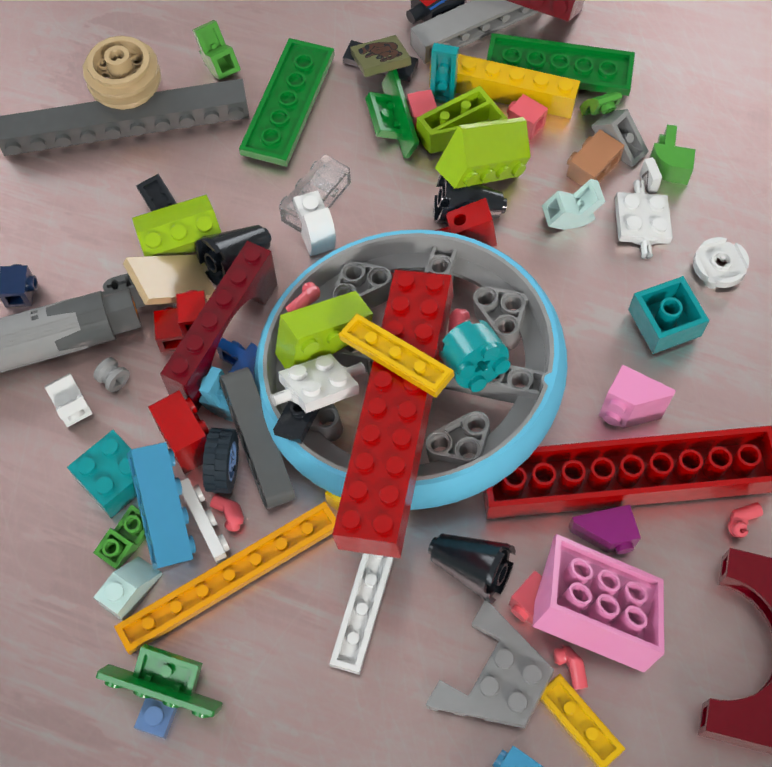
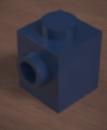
M13 264L11 266H0V300L6 308L31 307L34 291H37L38 288L36 276L31 273L27 265Z

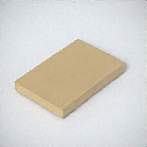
M195 255L126 257L123 262L145 305L177 303L176 294L185 293L189 290H204L208 301L215 291Z

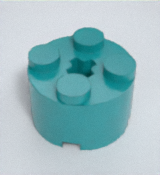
M479 320L480 323L472 324L471 321H466L457 325L443 339L442 342L445 345L443 350L439 349L441 361L444 365L454 370L453 378L458 385L468 388L472 392L483 390L487 383L495 379L499 374L508 371L511 366L508 360L509 351L492 327L484 320Z

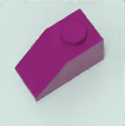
M630 504L574 516L568 526L571 533L606 553L615 551L618 555L629 553L634 550V547H636L641 539Z

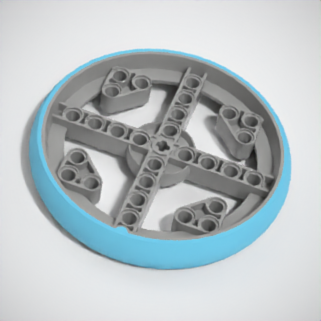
M435 230L386 232L362 238L332 251L306 269L285 290L269 314L261 333L255 359V384L261 398L268 430L283 456L311 482L341 497L351 454L331 443L339 439L343 434V426L334 403L320 408L302 444L276 436L273 432L278 419L288 403L287 401L274 406L270 398L271 394L285 390V387L279 381L278 374L279 371L285 370V368L275 355L280 315L288 313L285 307L302 293V287L305 283L313 282L320 288V297L311 305L357 291L366 305L372 309L388 300L392 283L391 273H394V270H421L427 273L452 275V284L456 276L479 286L480 288L473 294L475 317L478 321H486L492 327L508 351L516 348L520 338H522L525 351V368L511 365L508 371L499 374L495 378L497 379L496 381H490L479 392H472L468 388L459 386L454 378L444 388L514 403L503 421L491 433L488 416L483 412L473 411L431 432L427 436L426 450L430 463L419 464L410 510L434 508L459 502L479 494L510 475L530 457L551 428L561 405L568 368L567 349L562 326L548 296L537 281L521 265L506 254L475 239L449 232ZM348 345L332 354L344 367H350L362 362L370 376L373 360L359 351L352 353L356 351L353 347ZM523 384L525 387H516V385ZM327 422H333L328 426H323ZM473 428L483 429L479 432L471 431ZM437 447H445V448H446V449L443 450V451H435V450H434V449L437 448ZM467 453L475 454V456L471 458L463 457V455Z

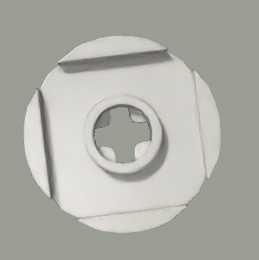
M714 237L700 245L693 258V267L706 287L711 289L717 287L728 288L737 285L743 280L749 266V257L740 244L735 243L734 245L726 242L727 238ZM720 259L721 262L726 261L727 264L719 266L716 264V261Z

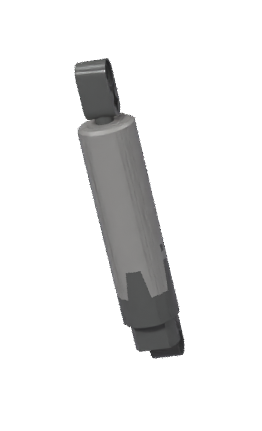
M129 274L119 275L105 281L103 292L98 291L0 318V373L117 339L116 334L140 328L141 321L137 308L147 305L144 304Z

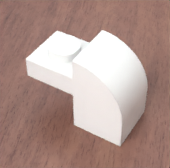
M319 191L293 197V204L302 223L301 236L310 257L334 250L336 233L329 208H325Z
M71 373L45 385V389L54 403L59 417L67 427L93 414Z

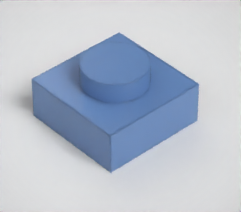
M145 698L134 728L166 739L178 708H171L165 706L161 701Z

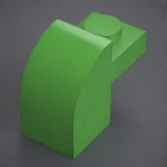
M212 20L192 30L200 48L199 53L206 67L215 78L221 80L241 70L233 48L225 44L217 21Z
M667 124L664 134H659L658 142L654 143L650 158L653 157L663 180L688 185L694 168L696 149L675 146L677 126Z

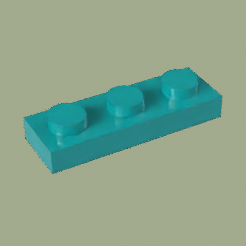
M439 43L433 44L430 89L437 103L444 104L456 98L459 47Z

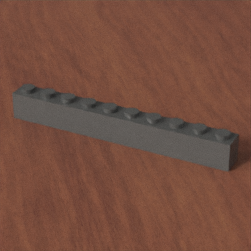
M243 79L155 92L146 103L131 109L110 108L98 101L3 115L0 116V149L4 156L17 155L20 153L250 118Z

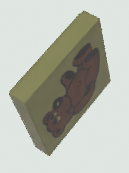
M396 35L350 47L351 55L364 77L411 65V57Z

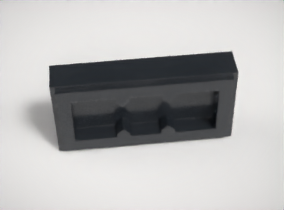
M159 173L136 185L137 190L151 212L177 204Z
M288 401L273 429L274 435L302 444L320 408L305 413L298 404Z

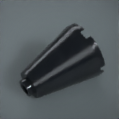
M441 174L439 176L436 187H440L438 195L434 197L433 207L434 220H437V223H448L446 217L448 212L484 198L487 199L492 219L499 218L501 213H505L507 199L504 198L502 192L482 184L455 189Z
M254 225L203 236L200 240L196 241L195 249L199 263L205 262L208 271L205 272L207 277L218 286L247 241L269 249L272 239L266 228Z
M444 533L440 534L438 538L434 537L428 548V553L431 554V561L490 603L496 601L492 597L495 592L500 595L503 592L514 564L509 561L510 553L515 555L516 552L515 546L508 543Z

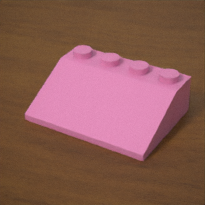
M556 534L553 537L536 595L532 627L645 672L664 655V579Z

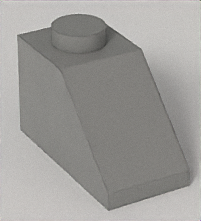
M628 109L615 110L604 114L592 125L595 134L602 130L625 145L621 161L628 166H634L649 152Z

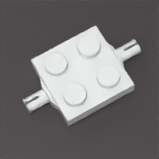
M638 179L633 182L635 193L617 192L614 198L618 240L640 245L641 257L643 259L645 257L650 259L653 257L651 245L657 243L670 244L673 239L668 195L645 193V182L642 179L641 181Z
M331 353L299 365H294L278 372L279 381L285 387V390L271 394V402L274 406H277L287 401H293L305 413L352 397L359 394V384L353 378L365 374V366L362 362H359L350 367H344Z

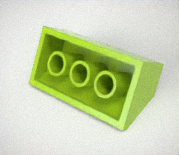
M519 117L458 125L435 169L455 189L519 177L525 171V165L531 157L526 119Z

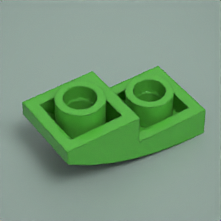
M610 92L587 99L579 108L582 116L590 113L593 116L600 113L608 114L617 108L616 106L623 97L620 92Z
M131 504L116 528H110L93 552L115 569H119L146 539L139 508Z

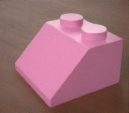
M622 365L606 395L599 416L608 424L622 428L662 419L676 390Z

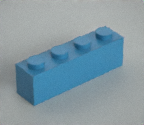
M167 442L131 449L127 453V458L153 570L193 560L196 546L192 535L188 536L186 524H189V516L186 507H181L179 495H182V486L180 479L174 477L172 467L175 466L176 462L173 450L168 449Z

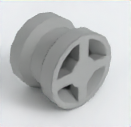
M109 357L96 367L93 377L98 382L104 383L106 389L113 393L120 390L126 384L130 373L126 368L119 367L118 362L114 358Z

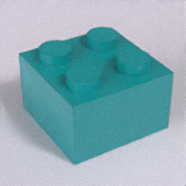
M684 276L634 293L628 308L652 354L701 337L710 321Z
M111 430L67 466L76 481L110 518H113L136 498L127 453L131 448L114 430Z

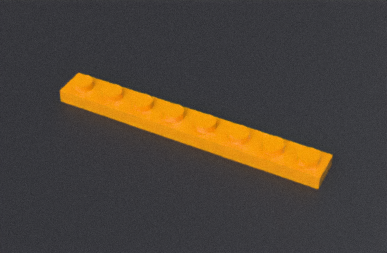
M324 501L115 625L114 628L129 655L135 653L144 644L148 645L331 535L336 517L327 503Z

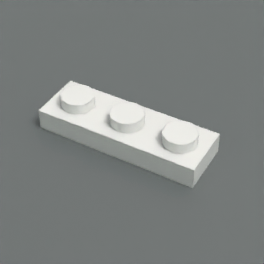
M189 478L180 481L182 494L218 565L228 559L225 552L230 550L223 534L216 535L213 527L218 524L211 510L204 511L201 505L205 498L198 485L192 487Z

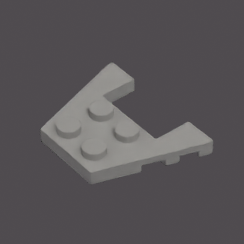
M484 601L472 622V627L499 641L469 695L439 680L426 703V707L433 711L441 710L451 712L454 715L471 716L484 719V721L525 728L554 674V669L488 601Z

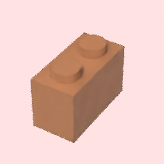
M599 130L593 137L589 136L585 140L582 149L578 153L575 151L571 154L567 161L569 166L566 176L580 186H583L590 179L598 180L600 183L620 162L625 145Z

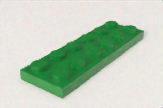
M492 33L487 60L579 80V89L603 93L620 92L624 96H629L635 52Z
M292 38L288 39L239 147L240 155L285 167L288 166L335 56L334 48Z

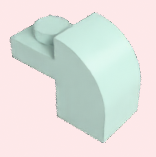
M590 179L574 194L558 190L542 205L548 227L567 230L585 226L595 220L593 212L606 201L598 180Z

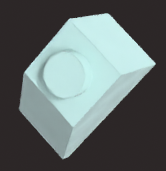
M138 556L114 571L93 598L104 609L123 621L134 613L163 573L158 569L153 570L151 564Z

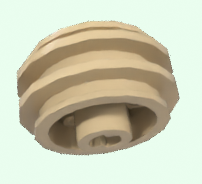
M115 36L99 42L90 50L83 64V77L89 92L96 101L110 108L124 110L136 108L146 103L157 91L161 82L157 55L149 45L134 37Z

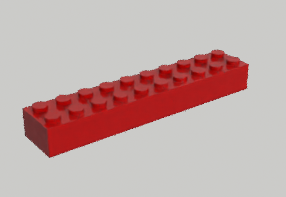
M394 270L381 328L440 362L439 349L443 350L444 343L442 341L446 335L454 295L452 275ZM374 360L332 535L339 550L401 558L433 396Z
M772 425L539 446L510 475L483 491L486 518L493 519L612 508L629 504L634 506L772 493Z

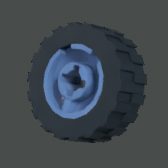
M211 428L205 442L202 468L203 486L207 492L230 494L234 488L239 452V439L236 429Z

